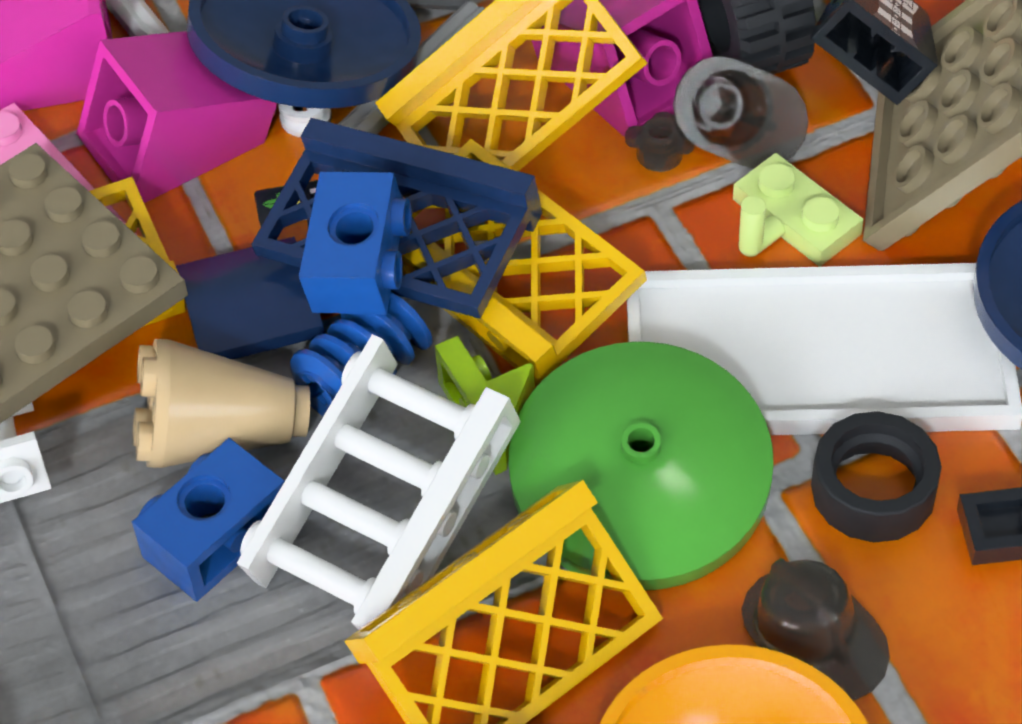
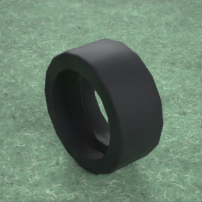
M880 411L852 414L834 423L819 440L811 481L815 507L829 525L848 537L873 543L899 540L918 530L932 514L942 469L937 446L921 427L902 416ZM881 454L890 456L904 464L914 475L915 484L911 492L897 499L872 500L859 497L846 489L837 478V468L842 461L854 455Z

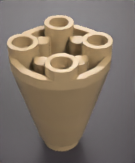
M154 339L153 346L139 345L137 383H140V395L147 397V408H135L133 446H136V461H146L147 467L164 468L194 462L203 454L212 453L228 438H231L248 451L288 443L292 436H307L310 420L309 386L295 385L292 378L172 340Z

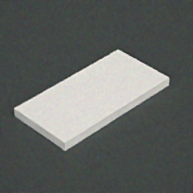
M976 263L645 271L647 281L626 300L628 342L669 344L693 351L714 361L733 375L750 393L761 410L770 435L825 434L834 423L852 414L875 411L902 416L921 427L925 432L1020 430L1022 423V402L1016 365L1004 356L991 341L977 314L973 295Z

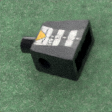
M831 0L811 34L812 41L896 105L904 100L938 66L929 15L913 0Z

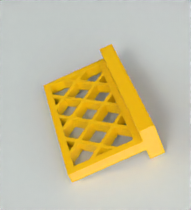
M495 0L376 101L375 104L386 120L397 127L407 143L454 154L460 149L465 118L489 119L484 148L512 170L519 171L647 65L648 62L600 0H583L588 6L583 31L558 30L561 11L574 0ZM598 21L607 32L597 31ZM526 40L542 41L537 70L512 69L515 50ZM556 41L581 43L576 72L551 71ZM595 43L617 44L626 56L607 73L590 72ZM481 78L496 79L491 108L467 107L470 88ZM510 80L535 81L530 111L505 109ZM548 82L574 83L571 103L560 112L543 111ZM436 116L451 117L446 147L427 145L418 133ZM503 120L528 122L525 140L513 151L498 150Z
M472 138L453 154L511 169ZM538 190L543 212L542 215L547 219H539L533 232L525 230L522 237L531 236V258L510 260L502 275L531 274V296L503 298L497 293L496 287L481 319L442 308L513 367L518 368L527 363H532L534 366V381L537 386L647 281L645 270L540 190ZM431 205V206H428V207L423 208V209L441 208V207ZM423 209L412 213L413 219H414ZM445 209L446 220L451 217L448 209ZM488 220L487 225H475L468 228V231L473 241H489L501 236L506 225ZM458 232L426 246L435 263L455 255V243L464 241ZM567 233L575 240V255L541 257V235ZM437 244H445V250ZM584 247L591 253L584 254ZM419 249L402 255L403 276L426 267ZM472 265L445 276L442 280L446 288L472 294L480 274L476 265ZM611 267L622 276L609 290L584 292V269ZM575 270V293L541 295V273ZM575 308V323L557 340L541 328V311ZM522 312H531V319Z
M584 480L556 487L344 640L358 663L367 664L406 724H439L442 707L475 713L473 724H487L489 716L502 718L496 724H526L663 619L592 510V507L598 502ZM580 528L594 548L591 575L559 569L564 540ZM548 552L546 566L533 564V562ZM606 568L614 580L604 578ZM521 571L544 576L538 615L506 608L510 581ZM558 579L589 585L583 623L552 618ZM603 588L622 592L637 614L636 618L620 630L597 626ZM495 591L493 606L479 603ZM466 611L491 615L485 655L452 649L456 619ZM504 618L536 624L530 663L498 657ZM550 627L581 633L577 662L567 670L544 666ZM441 630L438 646L424 643ZM595 636L608 638L594 649ZM412 651L437 655L430 696L408 692L391 666ZM450 658L483 664L477 704L443 698ZM496 667L529 673L525 700L513 711L490 707ZM543 675L555 678L541 689ZM415 702L428 704L426 719Z

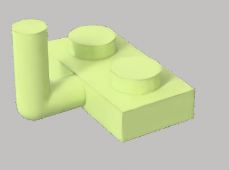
M774 153L733 185V200L741 206L738 247L740 252L747 257L758 255L781 237L817 266L821 267L862 235L864 221L862 217L777 153Z

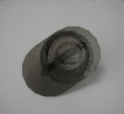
M724 56L702 59L685 72L676 87L673 101L675 122L684 138L700 149L741 166L756 168L774 153L779 154L786 161L795 156L805 141L809 121L805 102L797 90L780 77L740 60Z
M780 558L772 564L770 573L759 578L747 591L742 606L744 628L759 647L782 652L813 666L831 678L853 701L873 692L885 677L890 659L886 635L871 614L852 596L847 584L839 573L822 562L807 559L786 562Z

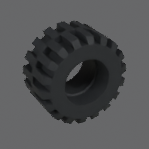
M697 0L714 62L732 83L735 82L737 85H743L805 65L809 62V58L813 56L815 42L811 40V34L816 27L813 0Z

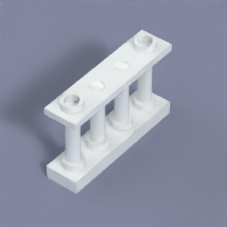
M373 334L362 352L357 351L348 360L342 374L341 388L262 521L258 520L253 523L246 532L241 543V556L237 561L242 570L256 584L267 588L277 569L281 568L352 604L355 616L351 622L358 630L434 576L521 422L510 398L490 388H485L476 405L469 404L465 408L393 374L398 363L384 339ZM378 397L384 398L453 431L455 442L444 461L430 464L360 430ZM346 453L421 489V496L423 498L410 520L406 518L398 522L327 487L328 482ZM312 510L388 547L389 557L377 578L371 577L365 581L293 544Z

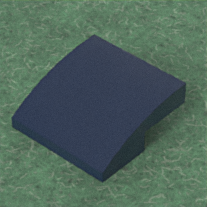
M293 236L278 241L293 244L296 242V239ZM252 247L176 265L179 275L185 279L188 296L184 299L197 348L233 360L312 340L317 335L325 334L320 313H312L299 279V267L257 256Z

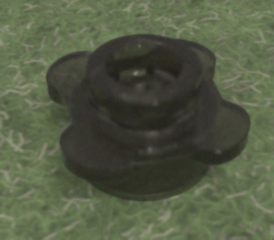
M668 112L656 113L644 125L631 126L625 132L626 145L636 148L638 162L651 171L663 172L671 170L680 164L683 154H690L695 149V137L690 133L683 132L676 124V117Z

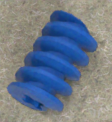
M391 292L387 315L347 314L346 319L334 321L327 330L328 334L317 335L312 339L309 344V350H298L292 356L290 368L296 385L309 386L310 406L320 415L324 416L342 386V374L348 360L357 351L362 352L372 334L384 339L395 360L403 365H409L415 359L411 344L421 350H427L432 346L433 338L420 315L406 301Z

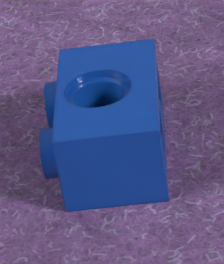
M319 172L299 272V279L312 313L387 315L391 289L398 290L402 283L403 262L401 253L398 251L400 237L409 236L412 224L410 200L401 197L394 173Z
M228 438L212 453L200 456L191 465L188 473L168 491L150 499L141 509L139 516L132 521L142 557L194 601L198 602L238 566L237 561L241 556V543L246 532L253 523L258 520L262 521L285 481L231 438ZM217 513L208 518H200L206 514Z

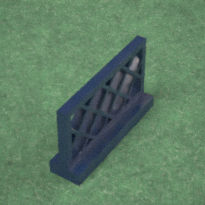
M310 118L301 134L305 150L251 244L255 255L301 267L306 238L293 244L278 241L277 238L282 229L307 218L310 222L314 198L307 200L304 190L314 173L319 175V172H391L395 174L401 197L410 200L412 213L434 205L448 209L451 215L450 218L418 230L412 217L411 234L408 237L400 238L398 251H400L402 256L419 249L426 267L404 276L402 275L400 288L398 290L391 289V292L398 296L481 319L524 231L533 232L543 213L535 176ZM487 220L506 225L501 236L477 246L468 231V228ZM459 232L467 250L434 263L426 245ZM476 265L480 278L472 294L446 288L442 280L443 277Z

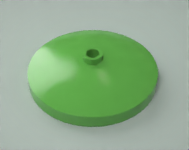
M624 342L584 352L568 360L545 377L532 391L518 415L521 422L510 440L508 464L511 492L518 514L522 513L556 487L584 480L598 502L592 507V510L644 590L667 589L684 585L715 571L743 548L752 537L766 510L773 475V448L771 436L761 410L750 393L733 375L714 361L693 351L664 343ZM581 528L564 540L560 565L572 572L591 575L594 548ZM606 568L604 578L614 580Z

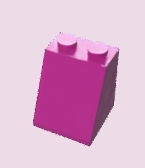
M0 0V110L12 103H15L21 111L85 100L99 42L104 39H113L106 0Z
M574 0L561 11L558 30L583 31L588 7L583 0ZM600 0L648 62L647 65L594 108L602 118L626 139L634 141L721 86L697 0ZM598 21L597 31L607 32ZM532 40L537 59L539 60L542 41ZM556 41L551 71L576 72L581 43ZM595 43L590 72L607 73L626 56L617 44ZM565 83L573 91L574 83Z
M187 31L104 39L99 42L76 135L112 183L133 177L142 200L146 203L265 143L272 118L276 112L277 103L247 94L214 75L195 55L190 46Z

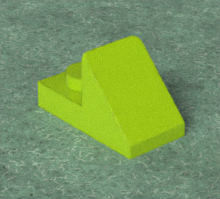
M458 336L435 345L438 382L450 401L465 408L469 404L476 405L487 387L509 397L517 415H519L524 403L535 389L534 366L532 363H527L492 379L483 358L480 355L471 357ZM510 442L493 470L495 475L506 471L509 467Z

